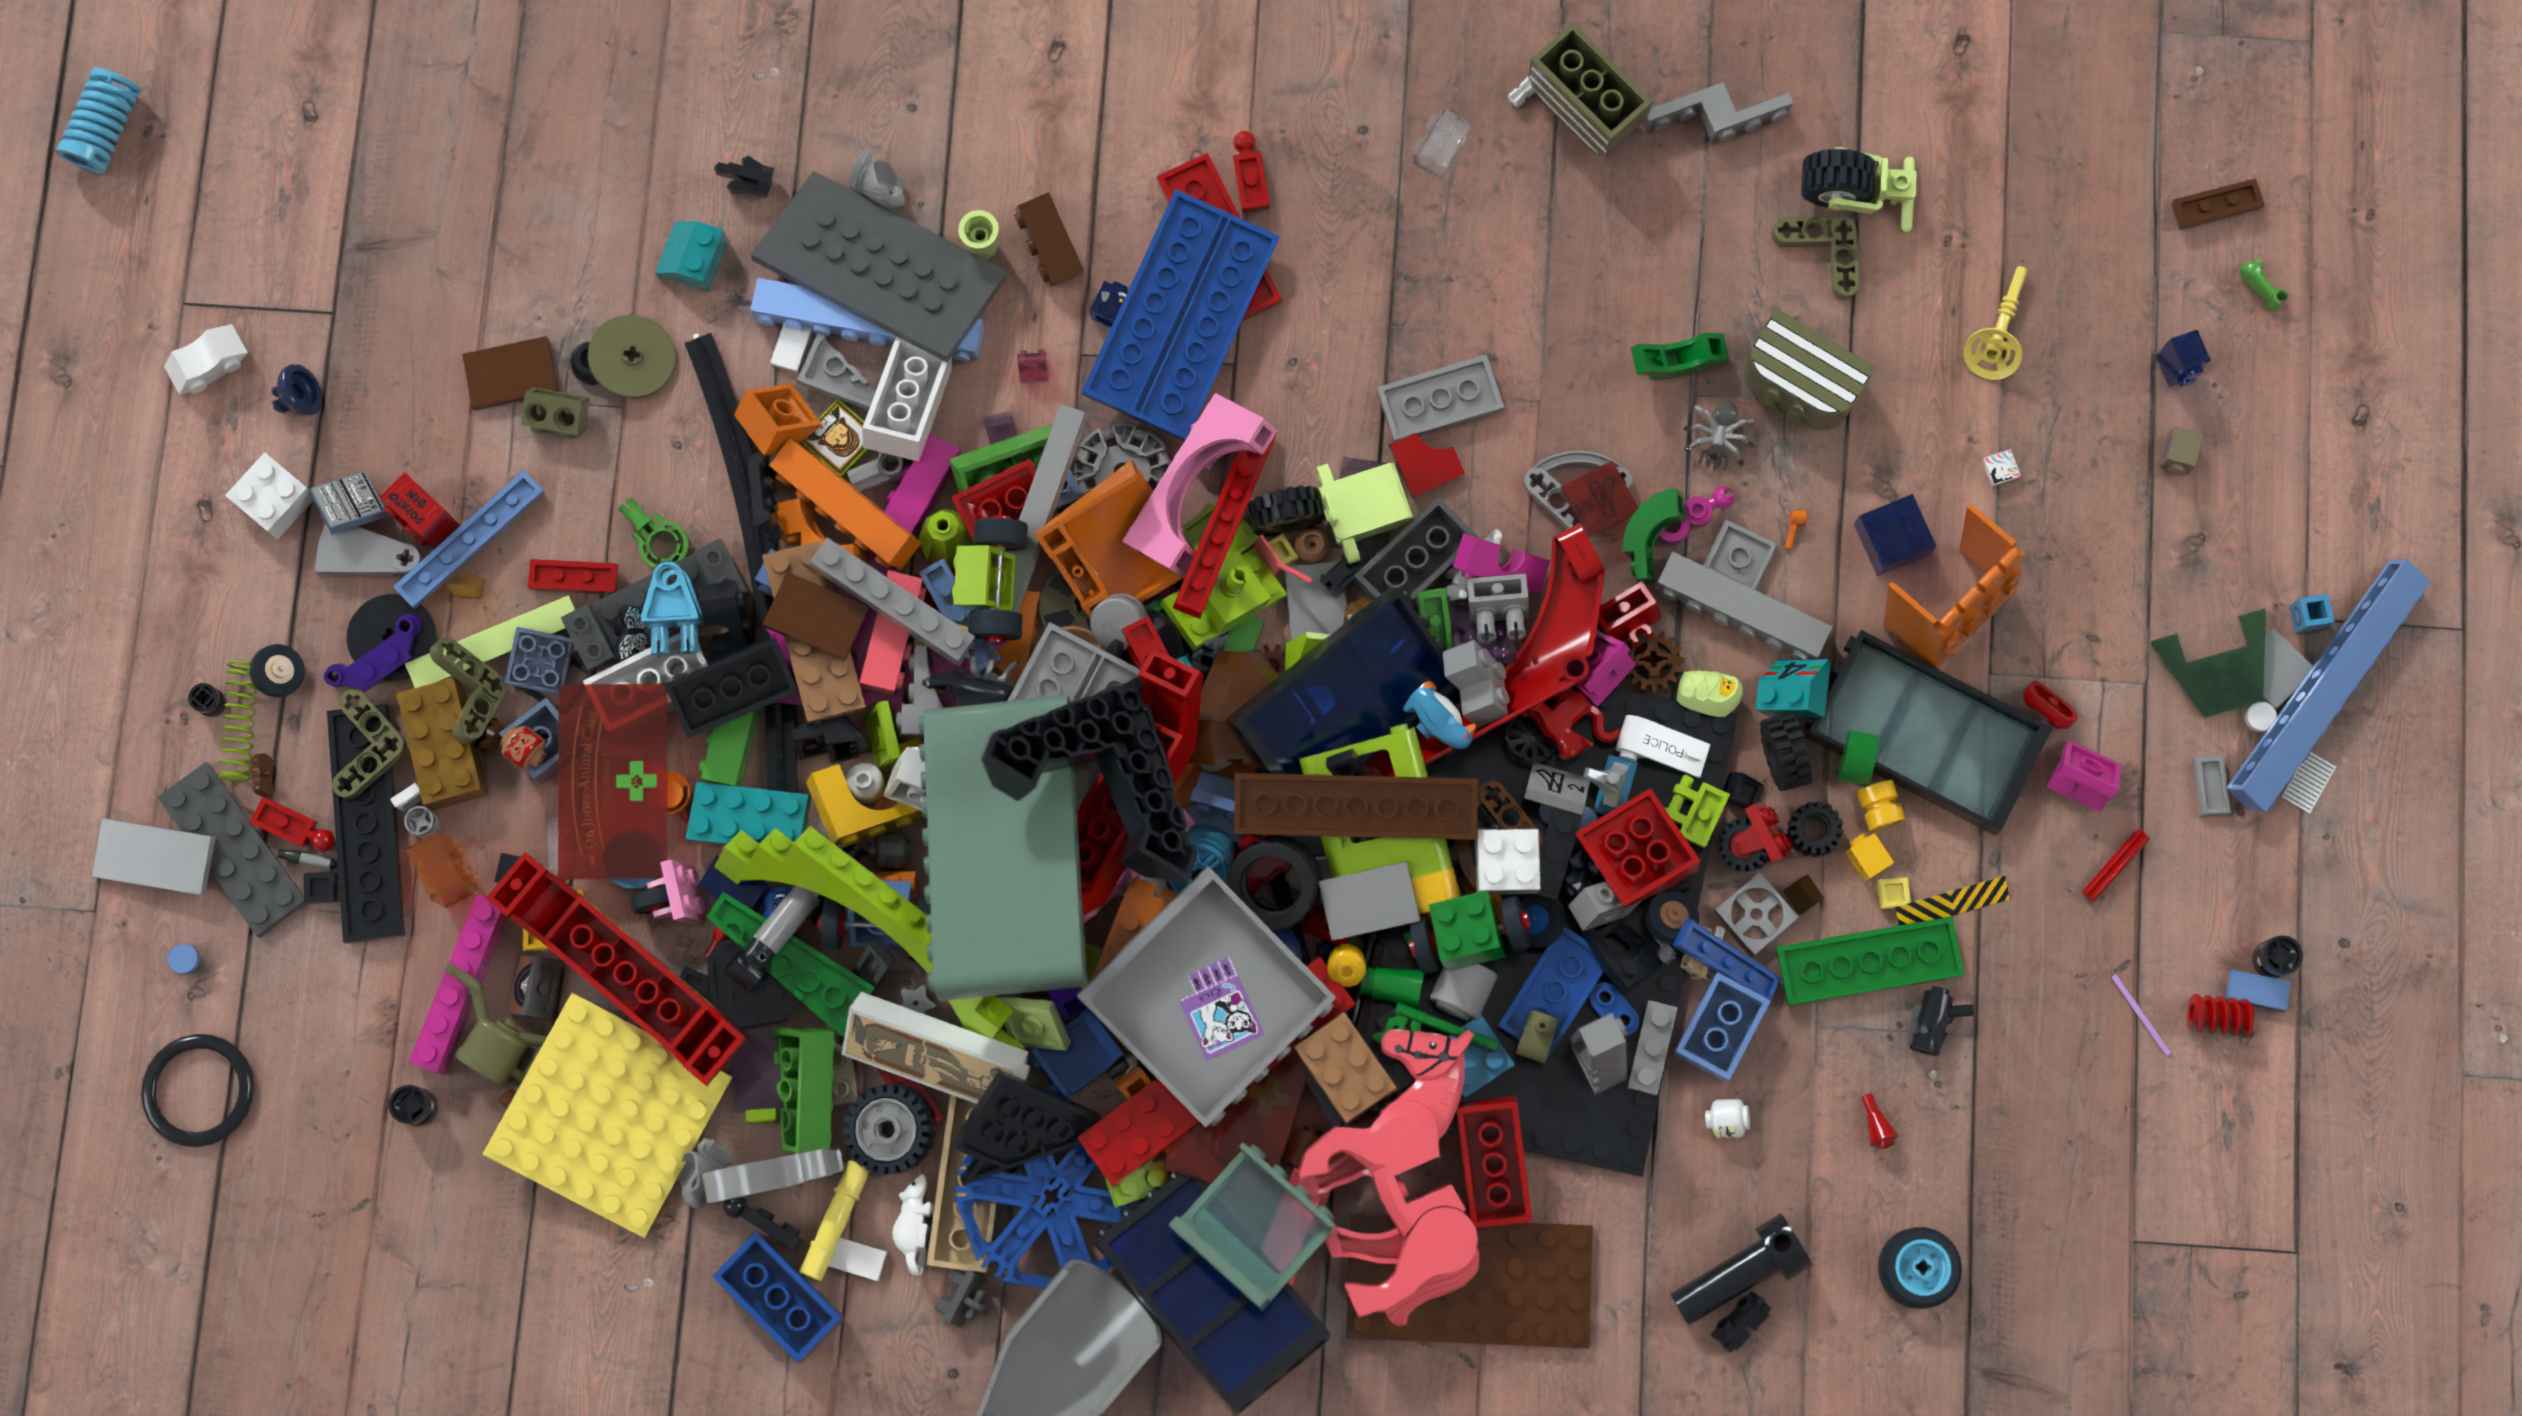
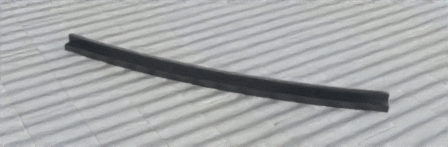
M708 333L700 337L699 334L693 335L694 340L684 344L705 397L728 472L747 555L759 640L771 636L763 627V622L774 599L758 591L759 586L755 584V578L764 563L762 555L768 554L770 549L776 551L775 542H770L765 536L764 530L759 529L754 522L748 471V459L753 455L747 432L734 416L739 405L713 335ZM772 703L765 706L767 790L798 793V754L792 729L797 728L796 704Z

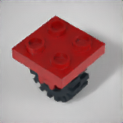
M1755 803L1745 808L1749 818L1732 820L1731 823L1723 827L1724 830L1719 832L1718 835L1720 837L1719 842H1717V847H1719L1718 855L1723 858L1722 862L1725 865H1729L1733 870L1740 872L1755 871V869L1763 867V864L1769 860L1771 862H1783L1793 857L1790 852L1793 846L1786 833L1781 834L1777 823L1780 822L1777 813L1772 806L1768 808L1766 804Z

